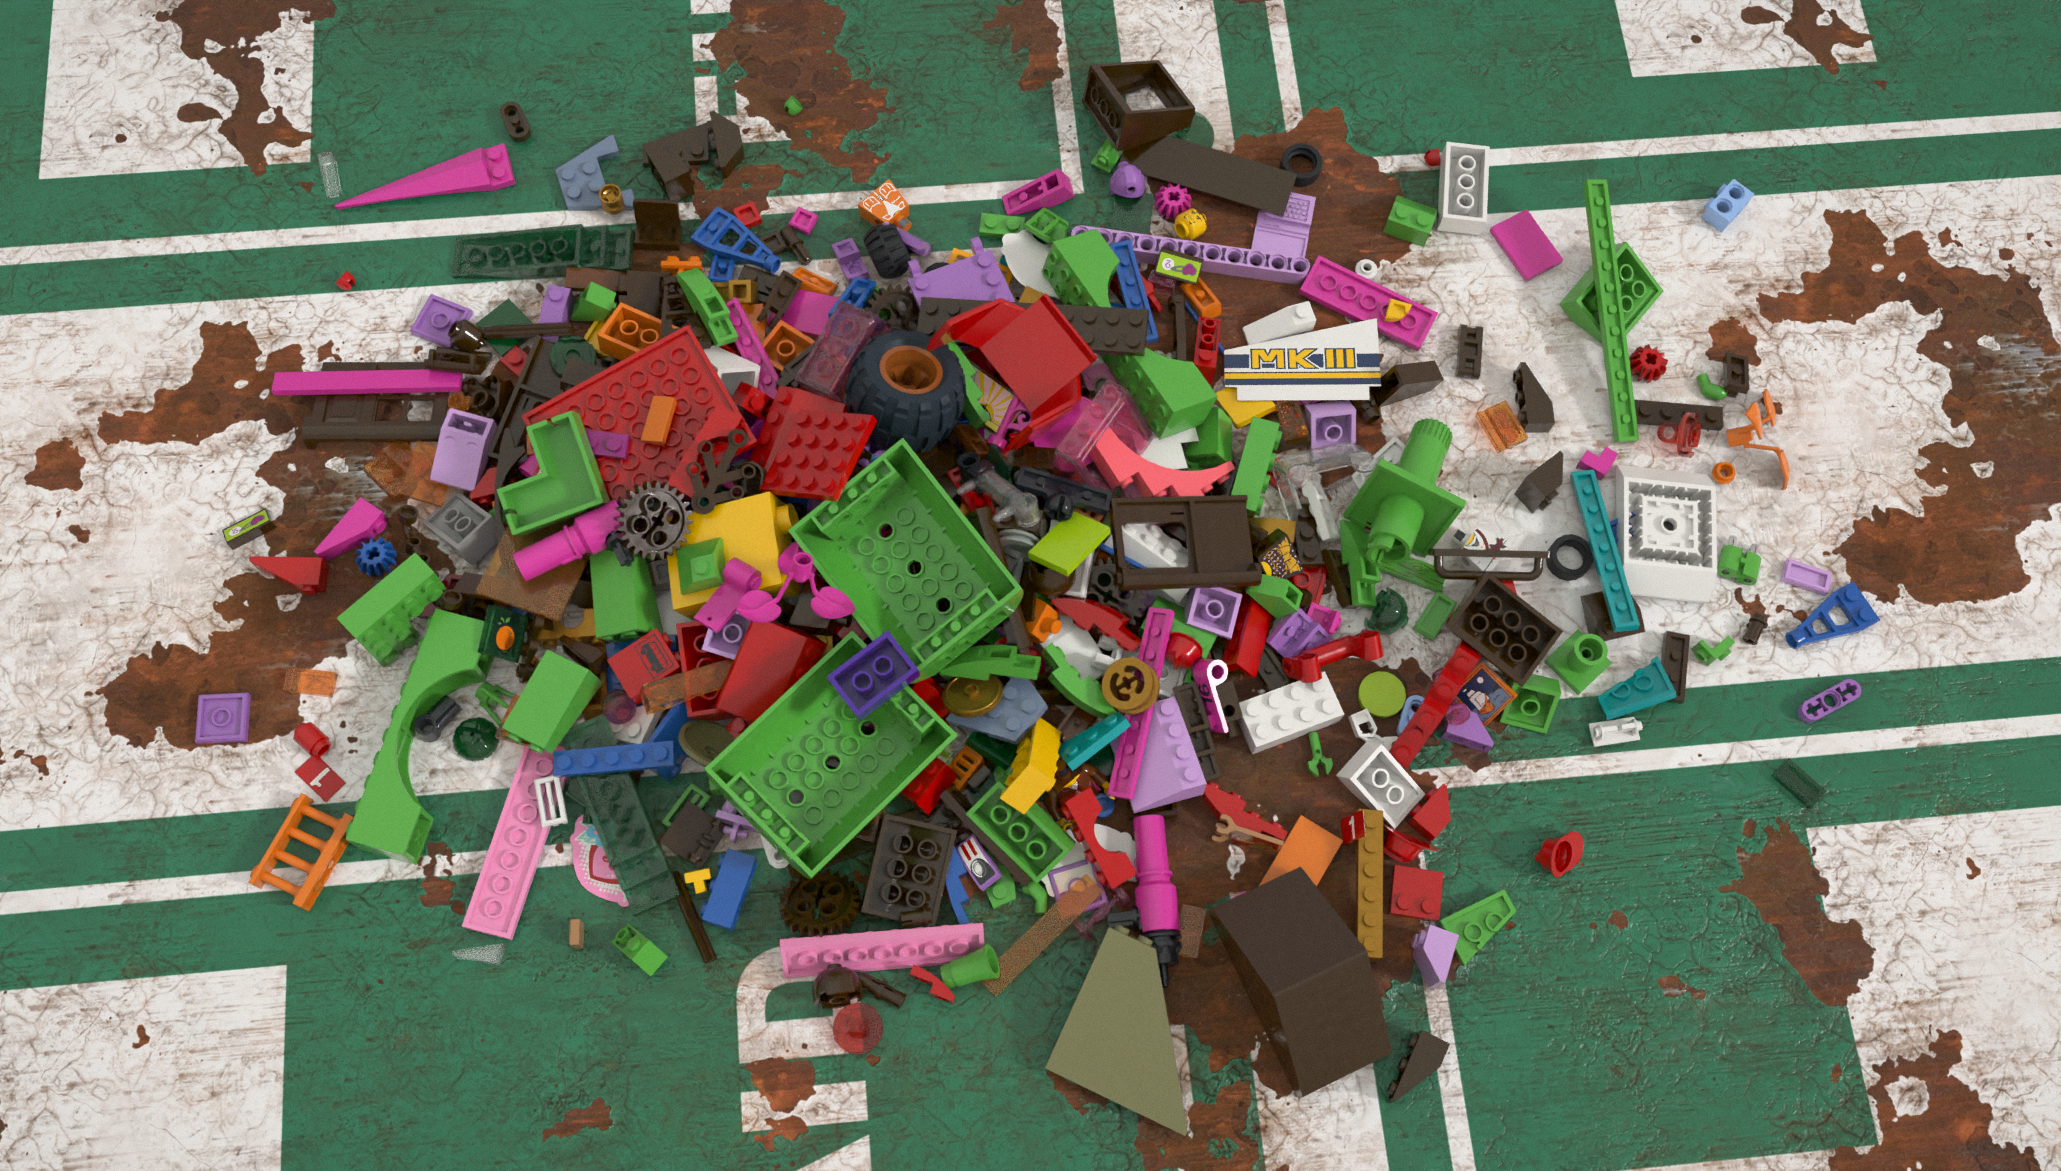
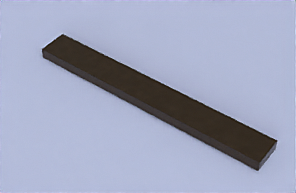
M969 788L961 791L966 799L974 805L975 803ZM942 799L939 800L929 815L918 808L895 815L936 826L960 819L954 812L949 811L944 806ZM880 821L865 826L822 869L873 851ZM791 864L787 865L792 880L798 879L797 875L803 877Z

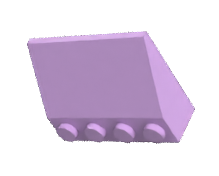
M1176 697L1159 700L1154 704L1133 801L1129 800L1133 813L1204 794L1207 783ZM1120 735L1110 742L1114 757H1116Z

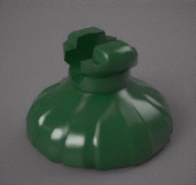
M476 717L468 718V720L460 723L454 732L452 742L459 756L468 761H480L490 757L496 751L500 736L494 723L486 718Z

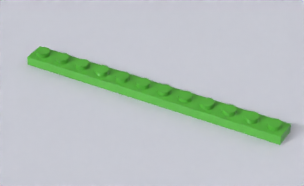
M1587 179L1583 182L1614 443L1639 441L1608 184L1607 179Z

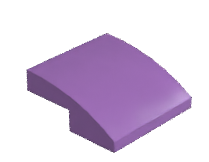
M883 222V225H890L889 222ZM897 227V231L900 233L908 249L921 256L931 253L932 248L928 242Z
M1299 607L1298 612L1287 615L1266 638L1265 642L1284 658L1300 655L1301 651L1328 643L1333 637Z

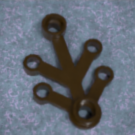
M734 429L728 433L727 442L729 445L717 467L712 456V443L704 440L698 444L697 450L702 454L709 482L704 489L699 475L702 470L701 465L698 462L687 464L686 472L691 477L695 491L691 498V506L695 512L708 514L714 509L716 503L730 499L739 500L744 496V489L739 485L732 486L729 491L714 494L720 484L741 478L750 479L755 476L756 469L751 464L743 465L741 469L725 473L738 448L744 447L747 443V434L743 430ZM736 434H740L742 436V441L740 443H736L734 441V436ZM703 443L709 445L708 452H703L701 450V445ZM692 464L698 467V471L695 474L689 470ZM746 467H750L752 470L750 476L744 474ZM734 488L740 490L741 494L739 497L733 496L732 491ZM703 497L708 500V504L705 507H702L699 503Z
M542 591L535 593L532 607H536L535 616L533 619L525 618L522 625V631L527 632V642L519 641L516 651L517 655L522 656V661L518 664L516 670V677L519 678V683L522 684L528 682L535 671V664L532 663V660L538 650L539 640L537 638L545 620V617L540 615L541 611L545 612L550 593Z

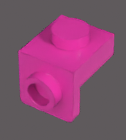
M1313 602L1306 609L1305 613L1329 634L1333 635L1334 631L1339 629L1341 612Z

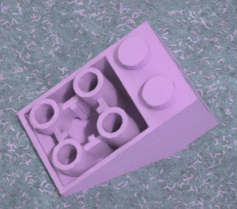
M450 408L441 427L430 480L472 492L479 483L489 460L486 454L498 428L495 421Z

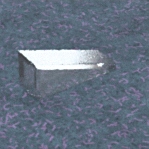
M331 151L317 154L327 198L342 196L335 157Z
M500 943L454 950L451 956L501 966L506 945Z

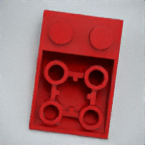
M936 757L898 795L929 815L941 799L939 796L952 785L958 776L945 762Z

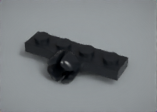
M1024 465L1020 467L1014 488L1043 497L1046 500L1045 514L1053 520L1055 511L1060 512L1058 522L1069 520L1072 517L1074 508L1106 516L1113 493Z

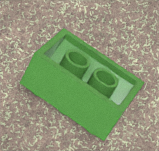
M1158 595L1151 607L1171 609L1175 612L1170 633L1181 632L1194 638L1202 647V659H1207L1218 635L1186 625L1184 607ZM1147 616L1140 627L1138 635L1140 638L1143 637Z

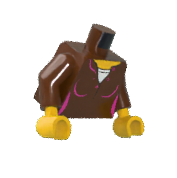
M1058 760L1056 762L1058 769L1054 776L1056 782L1050 791H1046L1044 805L1052 819L1058 822L1064 831L1068 826L1072 832L1074 829L1072 824L1065 821L1060 811V808H1062L1060 800L1084 786L1091 787L1095 796L1102 791L1100 788L1102 786L1107 797L1115 798L1107 795L1110 783L1107 781L1108 778L1097 767L1088 763H1082L1072 771L1064 760Z

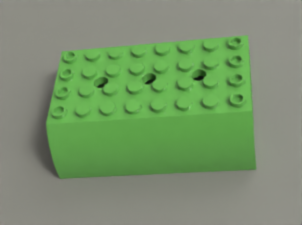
M904 438L848 481L838 502L823 501L788 530L802 550L812 556L813 564L828 584L842 591L853 602L855 611L852 615L869 638L874 641L887 630L919 669L920 676L910 684L923 681L940 672L1010 616L1023 597L1021 586ZM886 525H890L893 529L892 534L887 538L882 537L881 529ZM914 562H919L921 564V571L915 575L910 574V565ZM943 599L950 601V608L946 612H940L938 609V604Z
M853 631L845 636L704 768L710 780L731 805L794 869L808 879H812L958 736L908 685L863 720L859 721L826 677L867 646ZM865 723L873 724L875 732L871 735L863 734L861 731L862 725ZM836 757L840 761V765L836 769L827 768L825 762L828 758ZM794 791H799L804 796L803 801L799 804H793L789 800L790 794Z

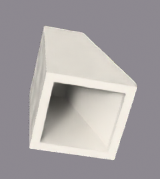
M711 346V349H703L731 398L741 381L758 388L760 372L758 364L720 347Z

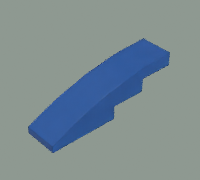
M953 846L945 886L957 923L962 925L970 923L962 908L963 905L969 903V897L960 879L967 876V871Z

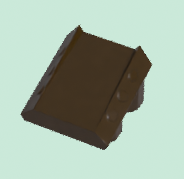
M489 375L484 381H478L473 378L462 382L459 410L500 422L514 390L511 380H501L495 375Z

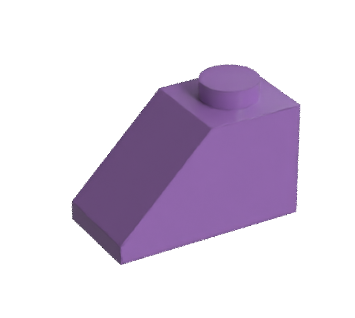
M1462 705L1452 706L1447 712L1441 734L1442 739L1485 753L1493 747L1494 742L1477 713L1470 711L1468 707Z

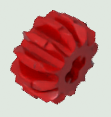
M1649 344L1645 345L1644 348L1641 346L1636 348L1634 353L1629 356L1630 369H1632L1631 376L1637 375L1638 381L1644 379L1646 383L1652 380L1655 382L1659 380L1667 369L1668 360L1663 358L1665 352L1659 353L1657 351L1658 346L1651 349Z

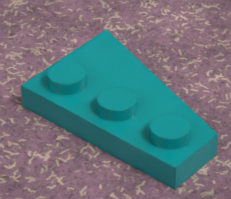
M1657 656L1651 660L1648 666L1633 672L1632 677L1624 682L1620 681L1598 696V703L1606 720H1610L1677 697L1676 691Z
M1121 713L1111 714L1103 721L1062 743L1058 749L1059 757L1073 771L1131 727V725Z

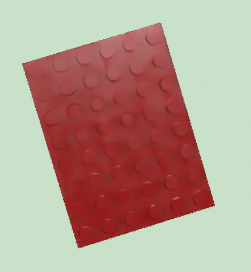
M689 324L521 415L526 426H530L544 420L552 421V417L568 411H574L580 414L585 430L629 435L627 460L594 456L610 501L614 499L617 501L619 496L627 499L625 495L627 494L626 490L635 492V484L643 488V481H648L651 485L653 480L659 481L660 485L662 482L667 483L669 472L673 468H677L683 450L691 446L695 431L703 427L708 411L711 408H715L717 403L741 417L743 416ZM653 396L674 397L677 401L665 446L641 441ZM746 422L742 430L747 434V443L744 447L738 448L734 457L758 445ZM738 434V436L735 439L736 443H740L742 441V436L740 434ZM728 443L713 445L712 456L716 467L727 449ZM702 458L700 463L702 468L701 474L704 475L707 471Z

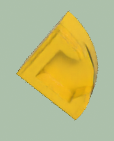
M1390 298L1384 321L1395 322L1403 319L1409 313L1412 304Z

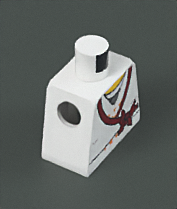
M1477 527L1471 536L1458 529L1451 539L1452 542L1462 549L1507 550L1512 543L1481 527ZM1456 556V560L1468 571H1493L1502 558Z

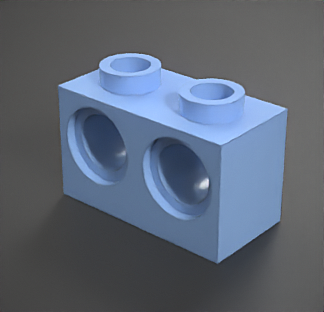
M1733 179L1728 185L1724 183L1716 192V195H1718L1716 199L1713 197L1709 199L1703 207L1706 211L1701 218L1722 233L1755 194Z

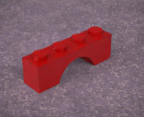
M717 403L715 408H711L705 417V424L702 428H698L692 438L693 443L689 448L683 450L677 468H673L667 476L669 488L671 486L677 487L676 493H684V498L690 501L695 491L691 477L686 472V466L690 462L701 463L702 454L697 450L698 444L704 440L710 441L712 445L728 443V433L734 429L742 430L745 425L743 417ZM703 443L701 445V450L703 452H706L709 449L708 444ZM692 464L689 470L695 474L698 471V467ZM700 473L699 475L705 488L707 482L703 475Z
M1084 786L1059 801L1062 805L1060 811L1066 821L1070 820L1074 828L1072 834L1078 843L1082 842L1086 850L1083 852L1090 865L1093 864L1097 870L1095 876L1101 886L1105 885V887L1113 889L1137 875L1126 852L1107 851L1098 843L1095 837L1094 825L1102 808L1091 787Z

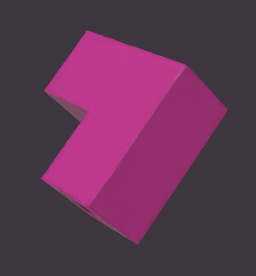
M1605 447L1598 457L1587 450L1577 464V467L1582 470L1594 469L1596 478L1602 480L1618 456V453Z

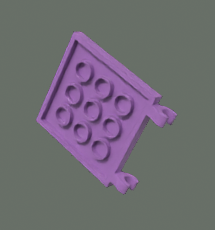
M979 236L970 239L973 256L927 273H921L916 259L908 261V270L912 278L907 279V282L919 310L921 297L986 301L1002 298L1009 302H1015L991 249L984 251ZM958 345L961 351H965L974 347Z

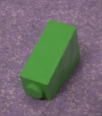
M1213 407L1204 423L1195 427L1199 441L1189 442L1184 453L1185 458L1191 462L1199 463V467H1215L1228 461L1232 462V419L1221 408Z

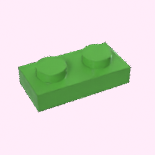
M981 213L979 236L1002 239L1005 234L1019 233L1024 230L1025 217Z

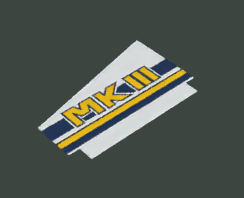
M1377 319L1224 350L1225 387L1237 388V401L1369 400V387L1381 386Z

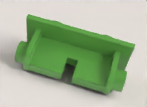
M1107 138L1091 164L1110 173L1123 151H1116Z

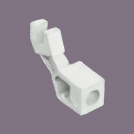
M1368 709L1348 716L1355 737L1365 742L1380 743L1389 752L1392 743L1398 738L1397 736L1380 737L1375 734L1377 727ZM1366 722L1370 733L1362 734L1359 725Z

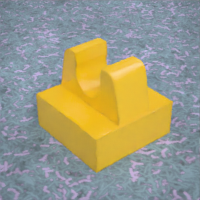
M711 867L684 873L686 883L694 882L696 894L706 892L705 879L713 877Z

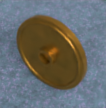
M990 674L988 681L953 677L945 685L942 699L944 706L950 713L965 718L978 717L992 711L1000 703L1003 696V687L999 678L994 674Z

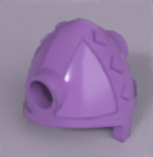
M1126 161L1120 162L1117 166L1118 169L1110 179V195L1115 193L1129 198L1142 196L1145 191V182L1141 170Z

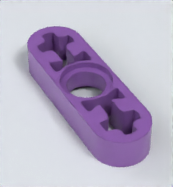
M1844 680L1802 703L1797 709V714L1803 722L1813 723L1857 699L1861 695V686L1855 680ZM1845 689H1852L1851 693H1848L1843 697H1841V695L1839 694ZM1825 695H1829L1834 699V707H1829L1825 704ZM1817 705L1819 709L1808 715L1806 710Z

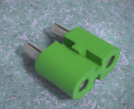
M1731 535L1728 539V544L1721 548L1717 573L1728 579L1735 577L1736 582L1744 585H1754L1757 582L1761 564V557L1758 555L1759 545L1752 544L1750 551H1747L1746 554L1742 553V549L1736 547L1737 537Z

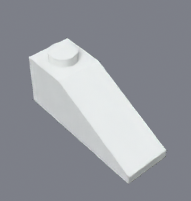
M1307 301L1287 306L1244 326L1242 330L1247 344L1251 345L1312 332L1316 318L1310 302Z

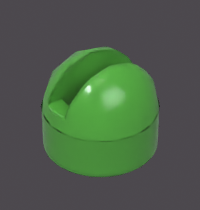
M790 96L784 104V109L788 111L789 115H796L803 109V106L796 98Z

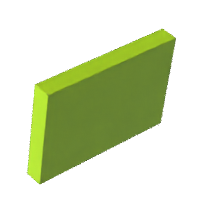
M1073 511L1072 517L1069 520L1058 522L1028 552L1029 559L1068 577L1111 533L1110 527Z

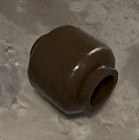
M467 319L456 320L448 332L451 344L467 353L475 349L479 350L485 340L482 337V328Z

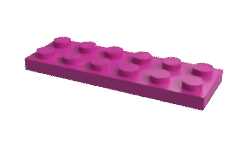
M1320 255L1317 257L1298 293L1356 322L1376 318L1379 333L1416 351H1419L1438 315V312ZM1390 298L1412 304L1409 313L1403 319L1395 322L1384 321Z

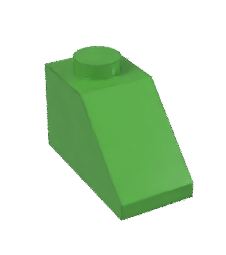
M590 282L575 301L570 320L603 321L608 314L612 315L617 303L614 302L616 293Z

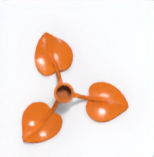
M1764 389L1762 394L1767 411L1765 418L1761 419L1758 403L1753 402L1744 414L1752 424L1726 430L1727 440L1730 447L1743 445L1744 449L1755 448L1774 451L1779 458L1784 475L1782 490H1786L1790 477V468L1784 450L1779 447L1750 444V441L1754 440L1753 430L1756 431L1758 439L1762 440V424L1770 420L1772 427L1776 425V410L1768 389Z

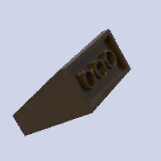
M1159 60L1090 65L1082 103L1116 151H1124L1191 127L1196 108ZM1150 86L1166 107L1132 111L1122 98V95Z

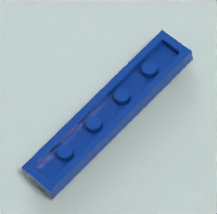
M1131 240L1109 244L1110 248L1120 260L1115 273L1124 306L1131 309L1149 310L1146 344L1158 342L1159 337Z
M675 741L553 752V776L557 778L677 767Z

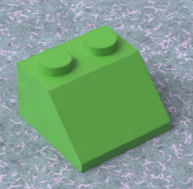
M1397 195L1383 233L1424 247L1438 210Z
M1532 674L1524 686L1520 687L1509 678L1507 684L1518 696L1501 711L1500 722L1547 734L1561 696L1559 680Z

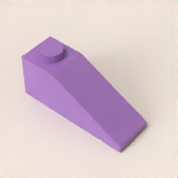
M548 285L542 303L539 323L569 322L575 304V298L570 288ZM549 336L542 338L549 342L556 343L560 338L564 336Z

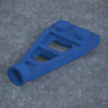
M718 206L690 237L692 243L710 253L761 267L772 274L776 273L781 265L782 260L780 257L774 255L734 215ZM729 229L734 230L740 236L734 246L719 243ZM747 242L757 247L752 256L740 252Z
M1851 582L1830 594L1796 629L1786 633L1785 638L1788 645L1796 650L1804 645L1859 633L1874 625L1880 619L1856 584ZM1839 605L1850 622L1844 625H1835L1828 614L1834 606ZM1820 618L1828 631L1816 634L1810 624Z

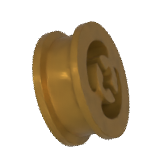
M1125 657L1112 663L1106 670L1102 679V692L1106 701L1122 713L1137 715L1147 711L1156 702L1160 692V682L1156 672L1142 660L1134 657ZM1132 672H1142L1144 676V685L1141 683L1143 681L1134 674H1132ZM1118 688H1120L1119 691L1130 698L1128 701L1120 700L1117 692Z

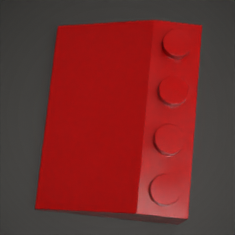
M779 386L757 439L758 445L754 446L749 461H754L761 465L768 472L800 410L846 413L847 405L798 388Z
M751 621L715 707L752 722L756 721L820 661L827 644L812 634L773 621L767 623Z

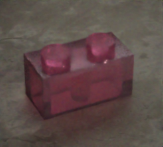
M1151 269L1148 280L1152 283L1154 290L1173 295L1177 280L1154 273V269Z

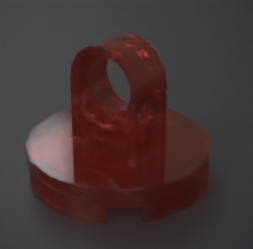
M1687 412L1684 414L1681 423L1668 422L1661 424L1657 430L1658 438L1665 443L1677 444V452L1680 457H1693L1695 453L1691 452L1692 448L1698 447L1701 436V423L1696 421V419L1700 418V415ZM1667 426H1671L1674 429V436L1671 439H1667L1663 435V431Z
M849 1004L840 1010L834 1019L833 1034L835 1041L841 1049L849 1054L862 1055L869 1053L878 1045L883 1036L884 1026L882 1018L877 1010L868 1004Z

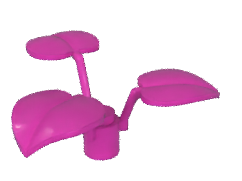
M797 542L787 547L778 559L779 570L788 576L777 597L773 599L768 592L753 590L743 595L736 606L737 612L750 621L758 623L771 622L780 616L781 608L776 603L781 600L793 578L796 582L810 580L812 594L816 596L811 600V608L820 617L836 619L850 615L855 611L853 602L842 591L828 586L823 587L820 592L817 591L814 576L818 569L813 564L812 556L805 553Z

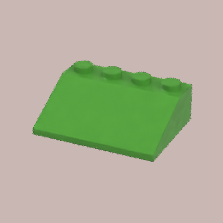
M1627 242L1615 244L1627 335L1662 294L1663 289ZM1592 265L1559 305L1571 321L1602 343Z

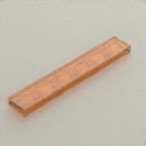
M1085 874L998 959L1000 966L999 978L982 980V984L997 997L1103 893L1102 889Z

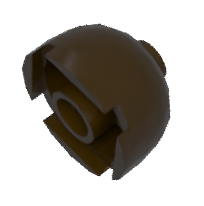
M1029 562L1030 584L1038 593L1044 594V598L1057 599L1059 595L1065 594L1073 587L1076 579V569L1067 577L1040 563L1035 562L1033 565Z
M841 964L828 965L827 969L815 978L812 985L814 1006L817 1007L818 1003L822 1004V1009L847 1007L851 1005L850 1000L857 998L858 1003L864 998L860 977L855 971L842 967Z

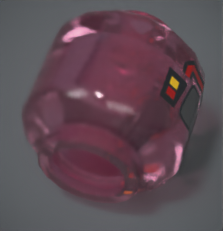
M613 689L603 696L601 710L611 723L621 725L631 721L635 716L636 703L628 696L625 690Z

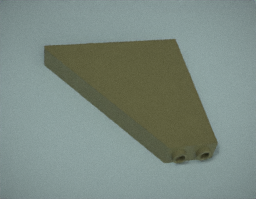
M1116 924L1115 927L1110 925L1045 1068L1186 1136L1188 1126L1156 947L1152 945L1153 941L1145 936L1139 935L1136 938L1129 934L1130 930L1119 924Z

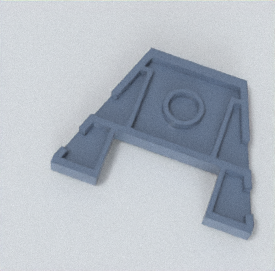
M614 135L608 136L555 170L569 211H597V208H603L599 198V191L605 185L598 162L620 156ZM632 189L621 191L625 203L624 208L634 210L633 200L635 198Z
M1005 676L1009 681L1003 687V696L1000 703L992 711L971 718L959 717L950 713L946 721L952 726L958 725L966 728V730L978 731L988 734L989 737L1018 745L1048 707L1029 679Z

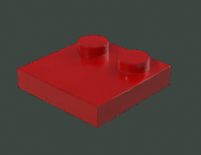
M1394 865L1388 914L1438 922L1440 919L1443 872Z

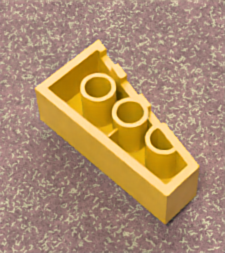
M1039 718L1019 743L1016 751L1018 754L1011 765L1013 771L1005 782V785L1008 787L1002 791L1000 799L1022 814L1029 810L1044 791H1050L1056 782L1054 776L1058 769L1056 762L1059 758L1058 749L1061 746V731L1042 718Z

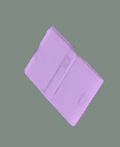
M1291 192L1283 218L1263 211L1262 213L1258 212L1251 249L1305 258L1316 197Z

